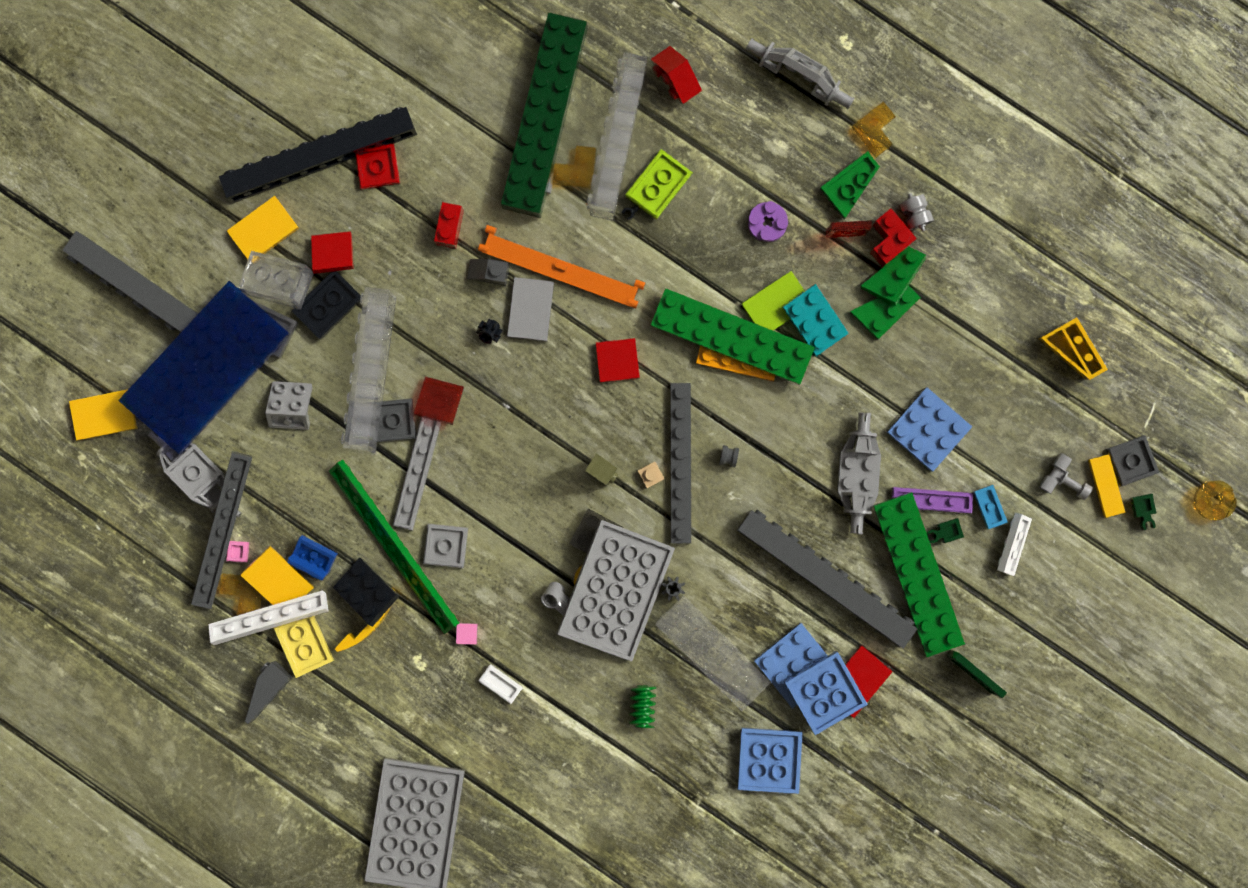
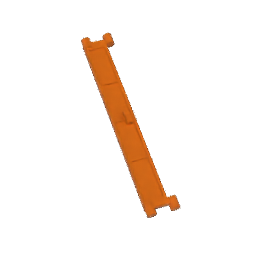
M490 225L486 226L485 232L489 233L485 245L480 243L478 251L626 306L637 308L639 301L634 299L638 289H644L645 282L636 279L633 287L494 236L497 228Z

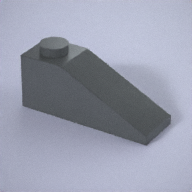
M277 661L267 662L260 669L262 673L256 681L245 720L247 724L252 723L293 678Z

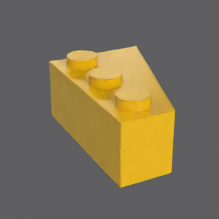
M1078 318L1068 321L1039 338L1042 343L1085 380H1091L1108 370Z

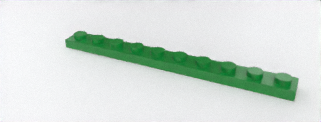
M344 460L337 462L328 472L445 635L460 624L456 616L451 612L444 599L432 585V582L427 578L419 564L409 553V550L399 539L397 533L389 525L385 516L379 511L362 484L352 473L350 467L347 466Z

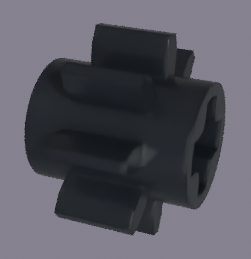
M488 319L487 322L483 320L480 322L476 333L479 334V339L482 342L491 344L492 341L498 342L503 330L500 329L497 321Z

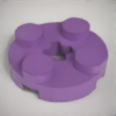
M772 201L763 202L755 206L748 218L749 231L759 241H777L784 235L788 226V217L785 210ZM767 217L773 220L771 227L763 225L764 218Z

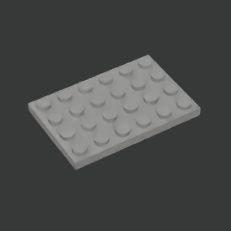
M600 519L556 634L633 661L675 548Z
M384 758L366 869V882L406 888H447L465 770Z

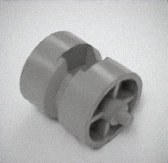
M912 193L908 194L909 198L900 203L903 214L908 216L906 219L910 231L918 228L922 232L926 231L925 226L934 221L930 210H926L928 205L924 194L912 196Z

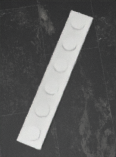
M322 590L208 624L210 643L217 645L328 612L326 593Z

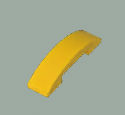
M390 608L373 627L367 625L357 637L349 633L335 650L339 652L365 640L383 622Z

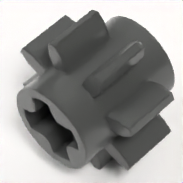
M668 576L669 582L661 584L666 590L661 593H668V600L672 596L679 600L678 595L680 593L685 594L681 590V586H684L685 583L679 584L678 576L675 578V581L671 580ZM673 583H677L676 587L679 588L678 592L674 591L673 594H671L668 586L673 585Z

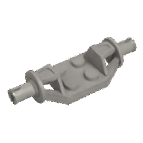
M753 38L749 41L745 50L760 57L759 67L762 68L764 66L777 74L783 64H785L788 70L792 72L797 71L803 75L805 80L817 83L811 94L825 102L824 105L828 106L829 102L834 100L846 107V109H849L855 98L839 90L841 81L838 80L835 83L827 67L794 48H774L775 42L765 47ZM771 61L779 62V64L776 65V64L772 63Z
M860 412L858 413V430L849 432L850 437L840 451L837 493L844 506V513H850L851 515L850 533L863 534V517L866 514L872 515L871 509L879 491L881 453L876 440L877 434L870 431L871 413L865 414ZM856 437H858L855 449H853ZM849 496H852L853 510H851Z
M158 427L153 429L158 437L152 431L148 436L160 447L156 456L161 460L164 473L193 502L207 507L212 513H215L225 479L223 472L194 443L180 440L178 436L168 439ZM238 510L237 517L239 518L242 513Z

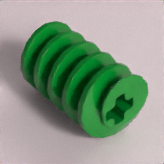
M637 685V687L631 689L636 695L630 697V699L636 701V703L630 705V708L635 709V712L629 713V716L634 717L635 720L629 721V724L640 728H655L649 724L654 722L655 718L649 715L655 713V710L650 707L656 705V702L650 699L656 697V694L651 692V690L656 689V686Z

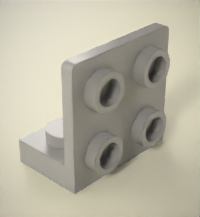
M272 382L265 413L269 428L309 430L308 407L313 388L311 383Z

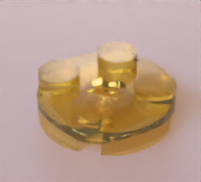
M1218 480L1204 482L1196 490L1193 507L1203 518L1217 521L1232 515L1237 505V499L1234 497V490L1229 484ZM1217 495V500L1220 502L1213 506L1211 498Z

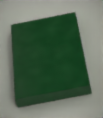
M953 650L948 652L947 657L992 695L1003 698L1007 694L1005 690L959 652Z

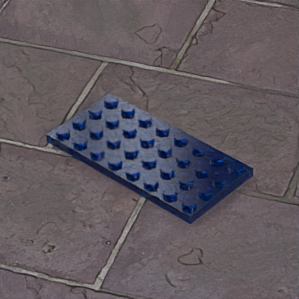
M228 281L118 401L181 455L291 334L231 281Z

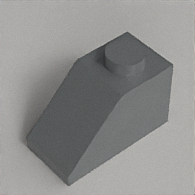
M470 259L467 279L506 286L510 266L508 262L491 259Z

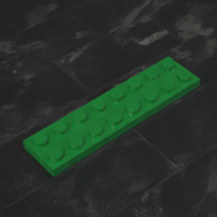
M666 288L651 323V327L798 385L802 382L815 349L811 345Z
M909 492L873 505L912 619L915 622L914 625L917 628L925 656L930 657L965 645L913 493Z

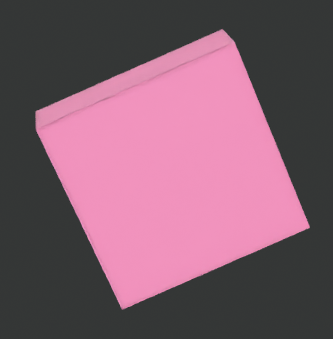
M230 541L226 561L248 562L249 542Z
M458 624L456 644H477L478 624Z

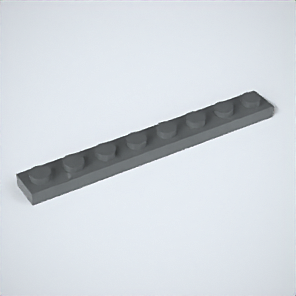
M671 383V543H691V383Z
M234 451L231 453L191 605L212 609L252 461L251 455Z

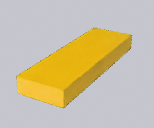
M1109 454L1089 459V466L1104 518L1126 513Z

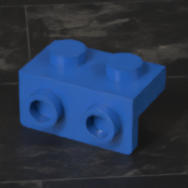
M302 535L298 539L293 554L288 558L287 563L295 569L310 574L315 579L323 580L330 573L338 553Z

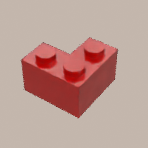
M669 46L651 58L654 65L652 67L654 73L658 78L661 76L665 84L669 85L670 89L668 92L674 100L677 99L684 104L702 91L688 60L673 47Z
M892 208L872 225L884 240L873 248L870 254L883 268L917 239Z

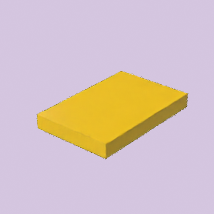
M273 196L228 229L227 232L252 264L298 230L299 227L277 197Z
M129 389L69 401L77 441L137 429L131 391Z
M271 546L241 573V576L272 605L305 596L314 588L306 578L292 565L287 563Z

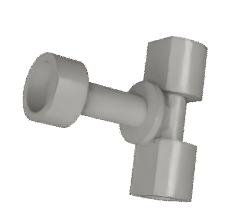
M1059 453L1052 464L1054 468L1050 475H1045L1039 485L1040 489L1051 494L1057 484L1061 485L1064 483L1077 491L1076 496L1082 500L1089 496L1093 487L1087 483L1081 485L1068 477L1069 472L1066 469L1072 459L1063 453Z

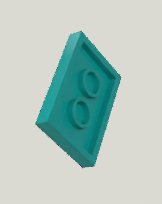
M813 284L782 306L806 344L815 347L813 351L814 356H818L849 334L816 284Z

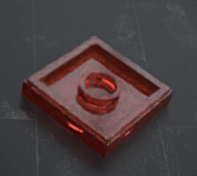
M872 220L830 223L826 229V237L865 236L872 228Z
M425 377L414 415L453 425L464 387Z

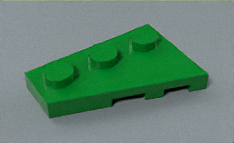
M868 151L820 188L844 220L880 167Z
M908 246L861 285V289L896 306L924 263L926 254Z
M908 286L896 306L876 298L851 310L850 313L878 340L921 297Z

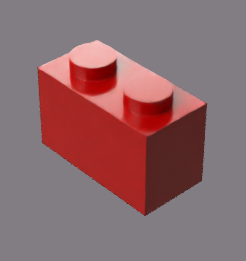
M442 202L434 239L437 246L457 248L464 209L461 205Z

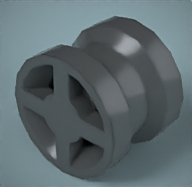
M723 445L719 464H730L731 467L735 468L739 448L731 449Z

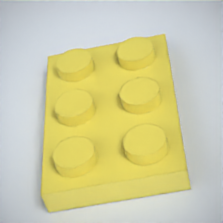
M315 616L274 627L296 678L334 661Z

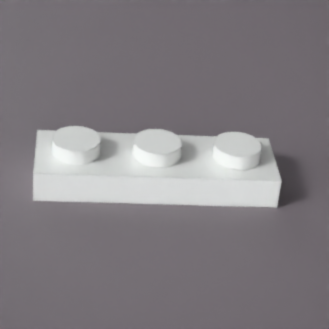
M1015 513L1010 523L1008 537L1004 542L1002 556L998 561V571L1011 576L1015 575L1032 521L1031 518Z

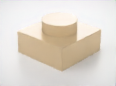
M656 462L638 470L646 488L665 479Z

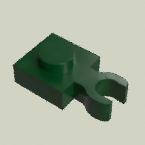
M1153 494L1131 497L1134 517H1141L1140 528L1146 530V522L1150 523L1151 528H1155L1156 523L1151 517V514L1157 513Z
M958 518L939 523V530L926 531L927 534L933 533L935 535L934 540L929 541L930 543H935L940 538H942L943 543L964 538Z

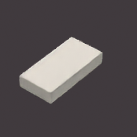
M492 664L488 666L479 679L480 683L510 704H512L523 688Z

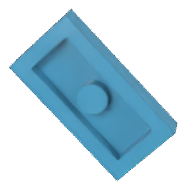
M994 485L973 492L987 529L1007 523Z

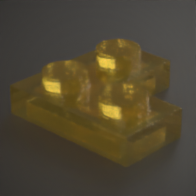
M884 101L852 126V129L876 158L893 145L881 130L896 117Z
M576 146L574 165L555 163L553 185L592 188L596 148Z
M222 573L220 594L240 596L237 616L260 609L262 595L241 575Z

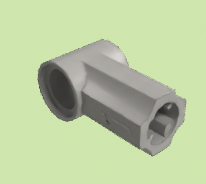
M551 582L541 596V602L544 606L555 608L564 615L570 598L565 595V588L562 584Z

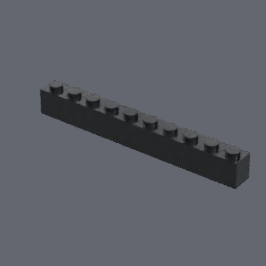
M398 107L393 109L391 113L376 115L372 120L366 122H357L353 127L341 128L329 136L322 135L315 141L303 142L294 149H284L275 156H265L259 162L244 164L242 168L237 170H228L224 172V175L219 176L226 198L233 204L356 158L355 152L360 156L369 153L364 152V148L394 144L417 135L407 107Z

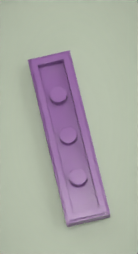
M892 487L891 499L912 492L917 507L920 510L972 513L973 493Z

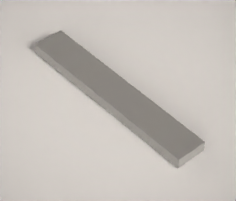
M423 409L393 526L409 530L414 529L444 414Z

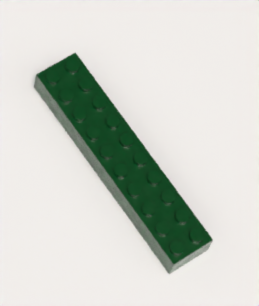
M548 12L501 201L502 209L538 218L542 216L587 34V21Z

